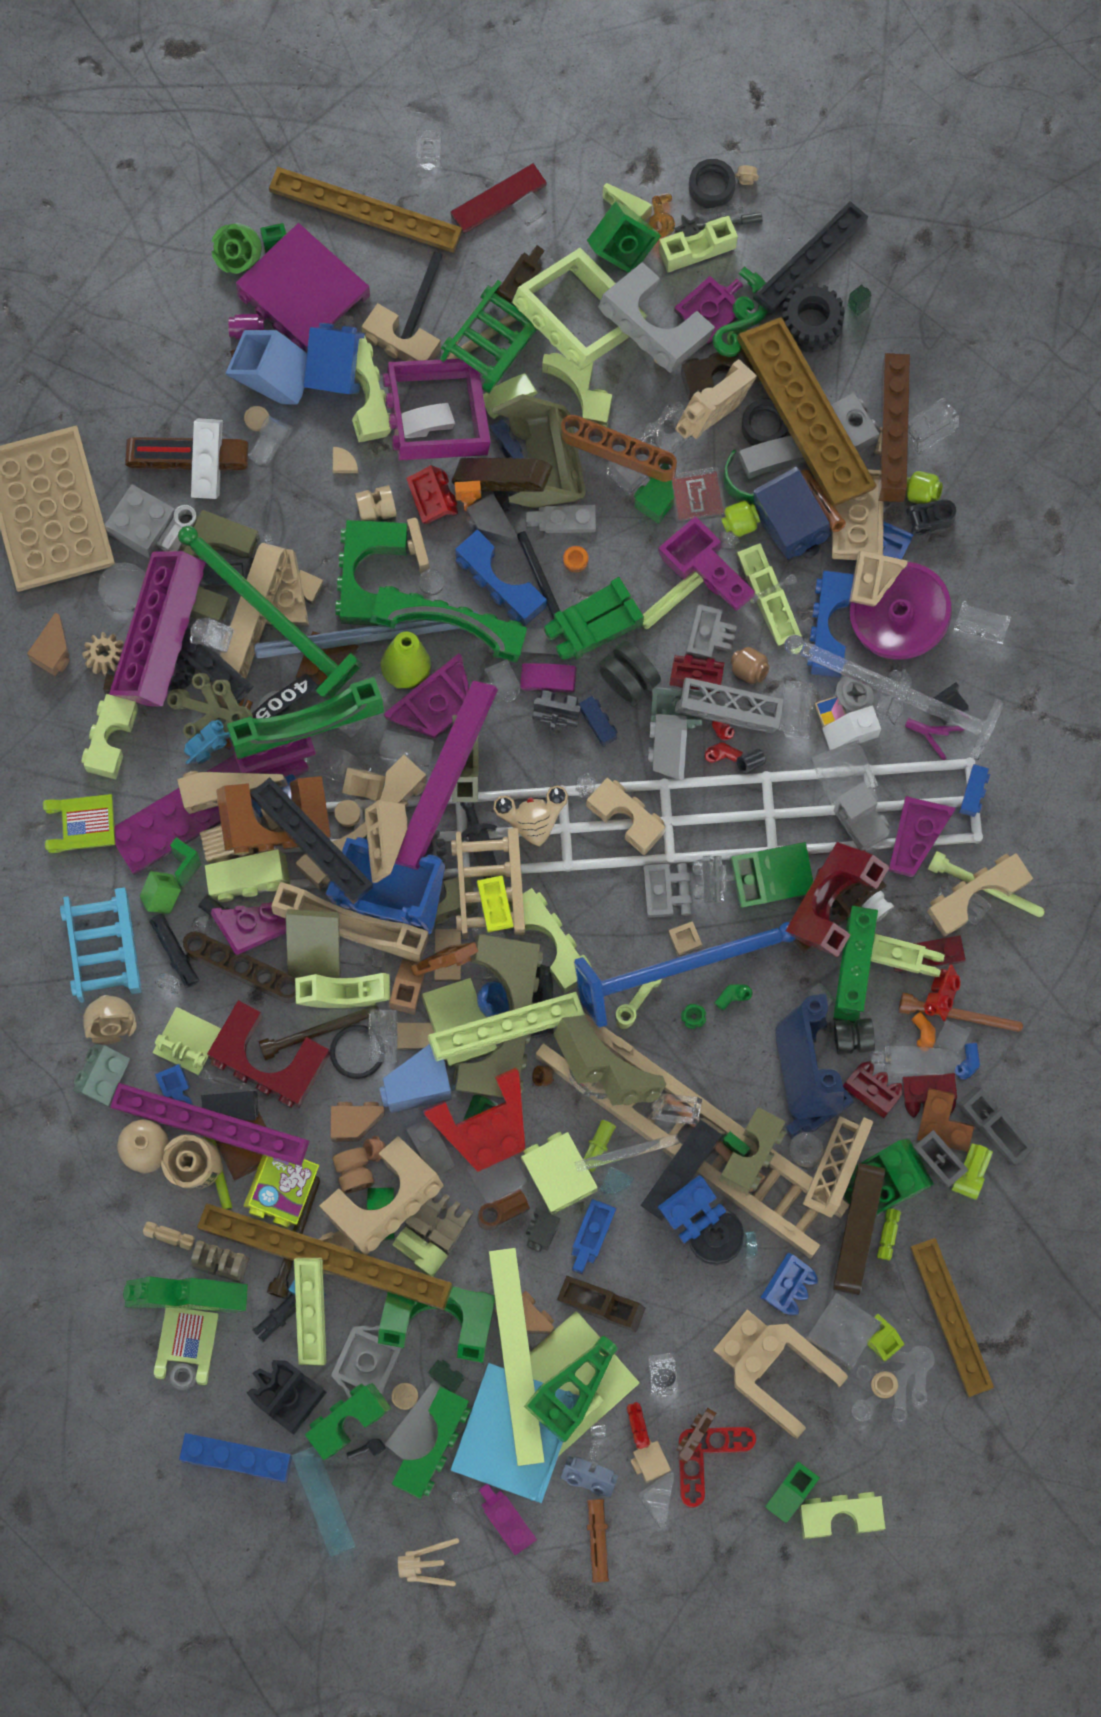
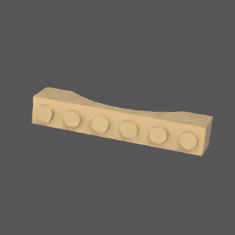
M403 755L386 772L385 785L380 800L405 804L406 809L409 804L407 801L413 795L418 796L425 789V783L427 782L426 774L409 758ZM366 821L354 832L332 842L342 852L347 838L356 840L357 837L368 840ZM306 854L296 862L297 869L319 890L324 885L326 887L329 886L331 880Z
M280 882L271 905L273 914L286 918L287 909L338 912L340 937L417 963L421 961L428 942V931L405 923L381 920L350 911L325 901L304 889Z

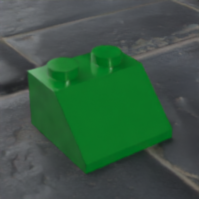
M615 201L589 236L587 242L597 255L629 273L643 262L660 239L661 234L635 212Z

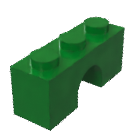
M361 1383L350 1392L351 1398L346 1402L341 1399L329 1409L331 1414L326 1418L320 1416L309 1425L311 1430L305 1436L323 1460L331 1458L351 1442L344 1430V1422L348 1416L357 1418L365 1428L374 1424L392 1409L373 1383L366 1386Z

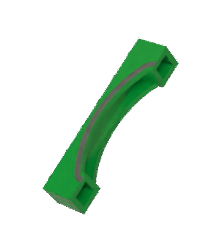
M393 586L379 587L370 620L372 623L395 629V625L398 623L415 620L447 623L464 629L481 639L494 651L493 657L515 663L519 660L527 627H523L520 622L498 620L497 616L488 613L483 615L473 613V610L468 607H452L443 600H427L418 593H402Z
M375 677L350 684V687L345 691L312 707L275 717L252 718L250 716L228 723L227 728L238 760L384 713L383 700Z

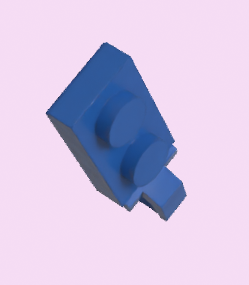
M591 1199L572 1247L571 1255L577 1257L572 1271L582 1274L587 1261L594 1263L616 1212L615 1207Z

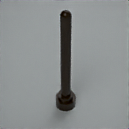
M376 1005L370 1006L276 1041L274 1039L269 1040V1038L260 1040L258 1043L264 1060L275 1058V1054H278L279 1050L304 1042L306 1037L312 1039L379 1014L380 1009Z
M316 1175L298 1223L293 1228L294 1232L300 1234L304 1232L320 1184V1178ZM283 1258L277 1278H274L273 1282L269 1283L268 1294L287 1299L289 1293V1282L287 1279L294 1261Z

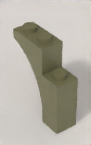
M585 1015L563 1017L554 1032V1036L577 1083H595L600 1081L612 1106L631 1105L639 1102L650 1103L658 1100L666 1086L663 1076L642 1071L617 1057L597 1037Z

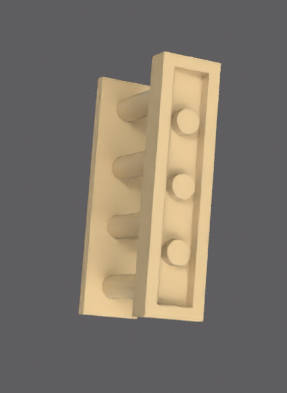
M509 828L508 837H503V840L462 842L461 832H456V840H451L452 856H457L461 916H456L457 932L462 931L463 939H468L467 928L486 927L484 917L467 918L466 903L481 902L479 892L465 893L464 878L505 875L506 878L511 877V887H506L508 903L513 904V912H511L512 928H514L515 936L525 935L518 828ZM495 850L509 852L510 862H505V865L463 867L462 853Z

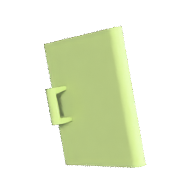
M577 1311L530 1351L534 1380L545 1383L592 1348L600 1338ZM615 1354L612 1356L583 1421L569 1439L563 1442L559 1455L640 1383ZM586 1362L576 1371L575 1376L585 1385H588L595 1374V1369ZM567 1382L559 1388L564 1391H571L576 1395L580 1394L579 1389L571 1382Z

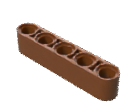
M568 415L562 420L561 437L565 443L663 482L672 480L676 475L677 459L674 454L577 415ZM576 427L578 431L576 433H569L566 429ZM599 436L602 440L599 442H592L590 441V437ZM615 445H622L625 449L618 452L613 450V447ZM639 454H645L648 457V459L645 461H640L636 458V456ZM663 463H667L671 465V468L669 470H663L659 466Z

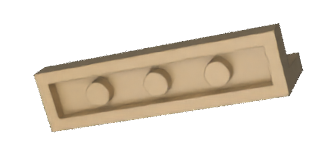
M839 1116L803 1205L832 1218L840 1206L873 1121L864 1117L858 1125ZM841 1126L855 1132L852 1139L843 1141L839 1132ZM841 1148L844 1160L835 1162L830 1152L833 1149ZM832 1169L836 1179L833 1182L826 1183L822 1172ZM823 1190L827 1198L825 1205L811 1199L814 1192Z

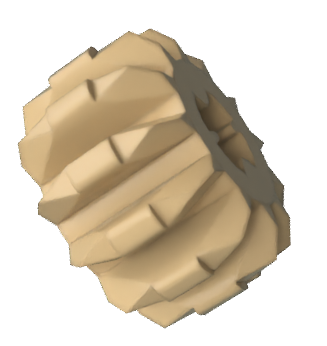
M105 632L101 633L100 639L92 635L93 643L85 642L84 646L87 651L82 653L83 658L87 659L85 662L87 668L93 667L94 674H98L102 669L104 676L108 674L109 669L116 673V665L119 663L123 650L122 647L124 646L122 640L116 641V635L111 634L107 639ZM105 651L109 655L107 657H104L100 653Z

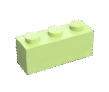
M279 849L205 865L209 895L218 900V902H229L234 899L233 897L243 895V897L256 896L258 891L263 890L274 892L277 891L280 882L290 885L287 858Z

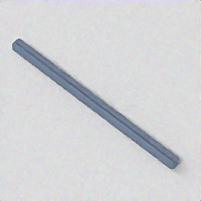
M415 620L398 623L395 625V629L378 625L307 637L320 649L393 639L401 632H411L419 635L459 629V627L437 621ZM288 639L257 643L254 646L255 655L258 659L301 652Z

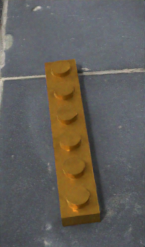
M936 1238L911 1246L910 1250L968 1398L993 1389L992 1380Z

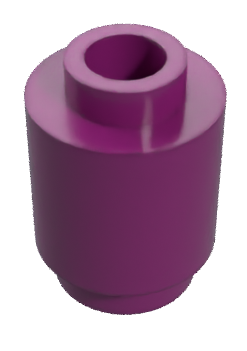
M235 314V317H229V337L241 339L244 330H265L264 319H259V314Z

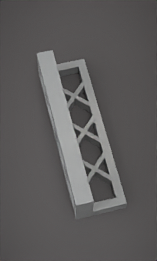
M685 678L681 699L676 702L675 712L772 734L779 729L784 699ZM690 686L699 687L704 697L700 700L689 699ZM715 692H721L729 702L724 706L717 705L711 695ZM740 697L747 698L753 708L749 711H743L735 701ZM765 702L775 704L774 717L765 716L759 706Z

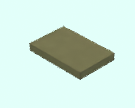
M287 909L288 974L294 978L314 974L330 978H340L339 913Z

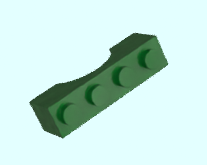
M440 1386L428 1410L438 1427L436 1444L422 1458L415 1460L404 1459L392 1482V1486L422 1500L424 1495L427 1497L430 1495L435 1485V1482L432 1481L435 1471H442L447 1457L443 1455L448 1446L453 1448L460 1434L456 1432V1429L460 1422L465 1424L472 1410L468 1408L469 1400Z

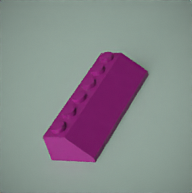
M183 551L152 552L109 695L135 701L146 706H163L171 677L175 671L174 666L177 656L182 648L183 636L189 624V616L192 606L196 601V593L203 577V569L206 562Z

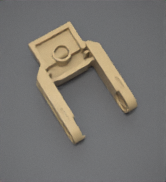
M747 1309L715 1347L713 1352L733 1368L735 1388L786 1432L798 1439L806 1427L757 1386L755 1381L762 1377L784 1350L785 1345L790 1347L819 1373H825L839 1388L848 1376L788 1324L767 1326Z

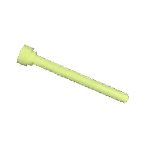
M936 851L928 867V870L934 873L940 872L943 874V872H946L967 883L975 879L974 874L949 863V859L945 858L946 855ZM983 890L1037 917H1042L1045 913L1042 907L1015 894L1008 897L998 890Z

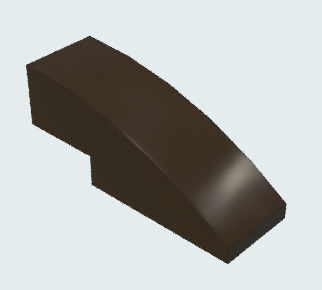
M567 1275L557 1298V1301L633 1332L637 1331L646 1309L639 1302L616 1295L612 1291Z

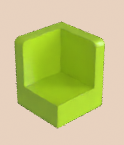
M877 1314L874 1318L881 1329L866 1341V1344L885 1362L905 1344L896 1329Z

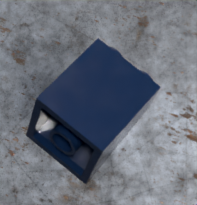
M797 466L753 490L755 508L760 522L787 560L794 556L802 555L808 548L816 544H822L831 536L830 523Z

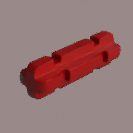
M638 1402L628 1404L627 1412L636 1448H648L650 1440L641 1405Z

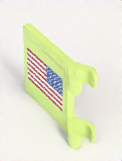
M166 1308L154 1367L155 1378L165 1379L168 1361L199 1365L196 1374L197 1384L207 1385L219 1313Z

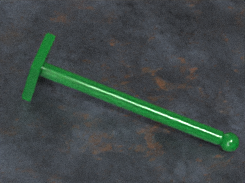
M184 526L179 530L178 539L181 544L190 546L204 562L328 677L316 690L323 698L328 700L334 697L363 666V663L351 653L338 666L207 542L198 537V532L194 527Z

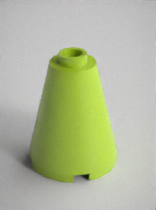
M401 632L383 653L380 663L381 672L387 683L398 689H415L429 677L431 659L415 634Z

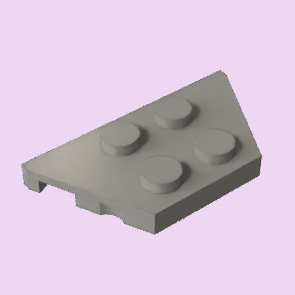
M380 1325L353 1326L331 1374L332 1378L349 1398L352 1397L350 1392L361 1383L364 1386L373 1383L382 1394L402 1348L378 1344ZM409 1325L407 1337L412 1328V1325Z

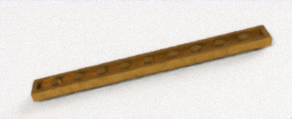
M208 1203L205 1205L197 1226L200 1231L292 1261L295 1258H322L323 1271L445 1310L453 1284Z

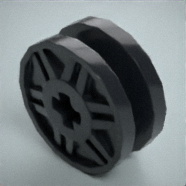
M725 1209L726 1212L719 1217L718 1222L714 1225L709 1224L700 1231L701 1235L696 1239L691 1238L689 1240L691 1251L697 1259L705 1264L714 1266L727 1264L736 1258L742 1249L744 1238L742 1223L728 1209ZM700 1212L697 1214L692 1223L704 1216V1213ZM711 1232L715 1234L718 1232L722 1233L720 1238L722 1240L715 1239L712 1241Z

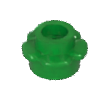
M689 1004L682 1011L681 1020L685 1022V1026L689 1029L700 1028L706 1022V1011L702 1006ZM693 1014L696 1015L695 1019L691 1017Z

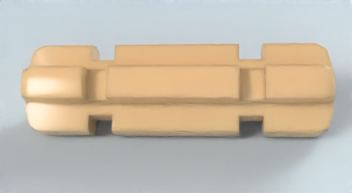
M146 1222L143 1229V1234L147 1237H156L159 1241L174 1246L180 1245V1248L191 1250L195 1238L185 1233L182 1235L181 1232L164 1226L158 1227L157 1224L152 1222Z

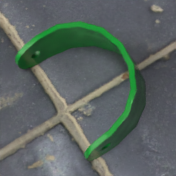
M734 449L725 465L723 474L724 487L728 494L737 502L747 501L749 505L753 503L755 506L754 494L740 491L732 484L728 477V467L736 454Z

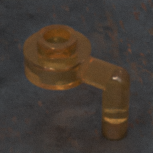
M670 193L656 195L652 198L654 215L650 218L649 225L661 234L660 238L671 235L675 229L674 218L669 213L664 212L663 204L672 201ZM658 221L662 225L661 229L658 228Z

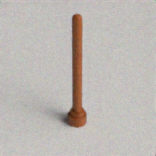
M903 992L899 1004V1013L909 1015L910 1012H924L923 1006L925 1002L918 1001V998L913 997V994ZM952 1008L947 1016L953 1019L1017 1032L1023 1029V1024L1019 1021Z

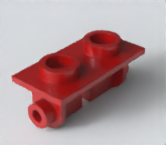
M952 964L949 965L948 971L941 969L940 976L934 978L931 991L938 993H929L923 1006L924 1012L927 1015L940 1014L943 1021H946L949 1011L952 1010L955 994L961 985L960 977L957 975Z

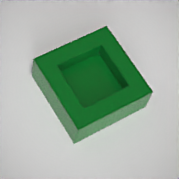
M731 1131L723 1139V1143L732 1152L742 1157H745L750 1151V1147Z

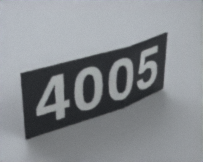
M304 674L269 697L252 713L253 718L274 717L280 711L317 688L318 685L308 674Z

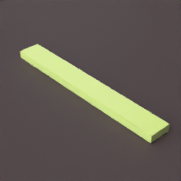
M516 1248L489 1251L517 1466L544 1463L539 1420L524 1407L535 1393Z

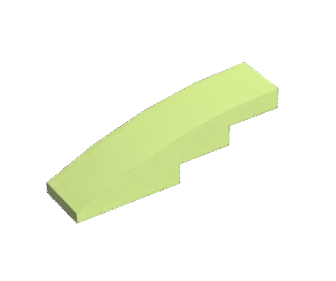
M761 543L737 552L736 555L748 584L755 591V600L777 645L779 646L801 637L785 593L779 586L772 566H769Z

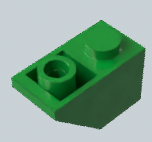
M663 463L660 466L663 470L670 469L667 463ZM649 477L650 481L646 486L641 485L634 494V498H636L634 508L657 524H660L674 505L672 480L663 482Z
M798 1461L765 1508L787 1523L820 1477Z

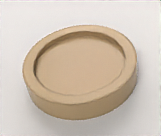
M261 406L250 407L244 415L245 424L253 431L265 429L269 424L267 410Z
M401 1383L393 1389L392 1401L397 1408L409 1410L417 1403L418 1392L413 1385Z

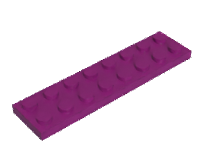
M235 755L206 771L241 773ZM301 759L258 774H283L284 777L293 774L295 778H298L310 769L305 760ZM177 788L115 825V846L133 875L171 854L170 845L176 837L187 844L201 836L200 832L221 824L219 806L189 814L184 808L180 789Z

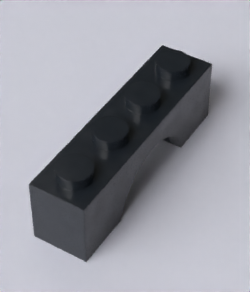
M705 1117L701 1118L640 1206L663 1221L665 1217L658 1209V1206L692 1180L726 1132Z

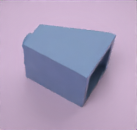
M244 330L225 374L280 404L298 405L305 388L304 379L307 353L277 330Z
M430 1044L383 1078L384 1086L379 1087L383 1106H389L390 1114L452 1100L444 1059L440 1061L435 1060Z

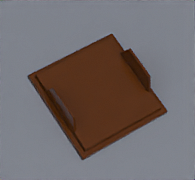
M259 1111L256 1120L247 1121L266 1127ZM215 1140L234 1181L258 1169L262 1154Z

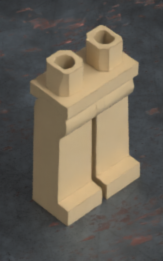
M740 360L734 362L723 381L713 388H705L701 393L698 391L692 396L675 428L676 431L684 438H688L690 435L695 439L699 438L703 431L741 405L757 375Z

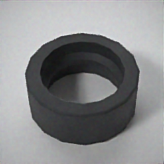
M705 159L692 169L689 177V193L693 201L698 205L708 209L720 208L726 205L733 197L736 185L735 173L726 162L718 159ZM708 172L721 174L726 179V189L718 195L705 194L698 187L699 177Z
M761 398L753 401L746 407L742 417L743 435L753 446L786 437L788 433L785 423L770 398ZM760 411H770L776 414L780 420L778 432L771 436H761L755 433L751 427L753 415Z

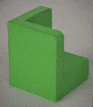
M150 871L140 893V899L147 911L170 914L181 888L173 874Z

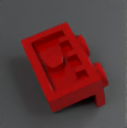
M430 465L406 478L422 523L429 524L446 514L453 516L458 514L456 508L457 500L454 494L450 492L447 484L449 483V478L443 469Z

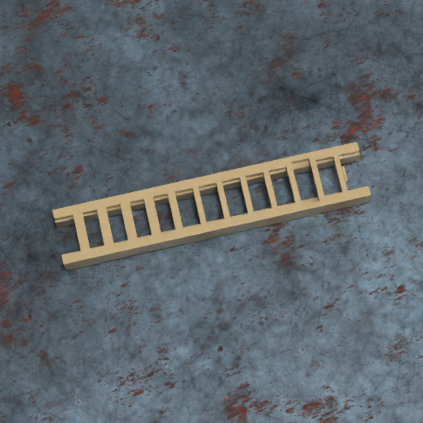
M585 1012L584 1014L594 1033L612 1053L635 1068L663 1076L666 1082L663 1090L667 1093L648 1119L633 1109L636 1103L612 1106L603 1086L599 1083H577L565 1057L560 1056L544 1043L536 1052V1059L552 1068L556 1074L671 1158H674L682 1146L675 1138L687 1122L681 1117L669 1134L654 1124L667 1106V1097L669 1095H675L692 1113L695 1112L700 1117H705L726 1132L725 1135L731 1131L750 1147V1155L748 1157H752L757 1153L756 1144L753 1140L743 1135L745 1129L642 1055L622 1038L616 1036L604 1026L599 1028ZM771 1149L770 1152L775 1154L769 1164V1167L772 1168L753 1195L750 1193L745 1195L719 1181L722 1174L719 1170L726 1161L720 1154L712 1165L706 1161L696 1172V1176H702L708 1185L805 1256L812 1259L820 1244L804 1234V1232L819 1212L809 1207L796 1226L782 1218L801 1191L807 1194L813 1180L812 1177ZM781 1175L793 1185L773 1211L761 1201ZM823 1190L814 1192L812 1198L825 1205L827 1198ZM842 1200L834 1214L841 1219L850 1205Z

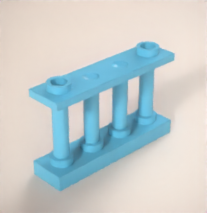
M125 887L115 889L116 897H112L111 900L72 906L69 896L63 897L64 905L60 906L62 921H67L75 979L70 981L73 996H77L80 1003L85 1002V991L124 985V988L129 987L131 994L142 993L129 898ZM112 910L114 913L118 912L119 922H115V925L81 931L75 930V916ZM117 935V938L122 937L123 947H119V950L79 956L78 941ZM118 960L121 963L125 962L126 972H122V975L82 981L81 966Z

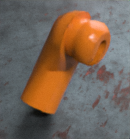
M919 1012L911 1021L921 1031V1038L916 1042L918 1048L922 1051H927L935 1044L936 1029L922 1012Z

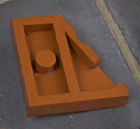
M475 942L450 945L410 967L414 976L454 964L457 966L463 965L471 961L470 956L479 951Z

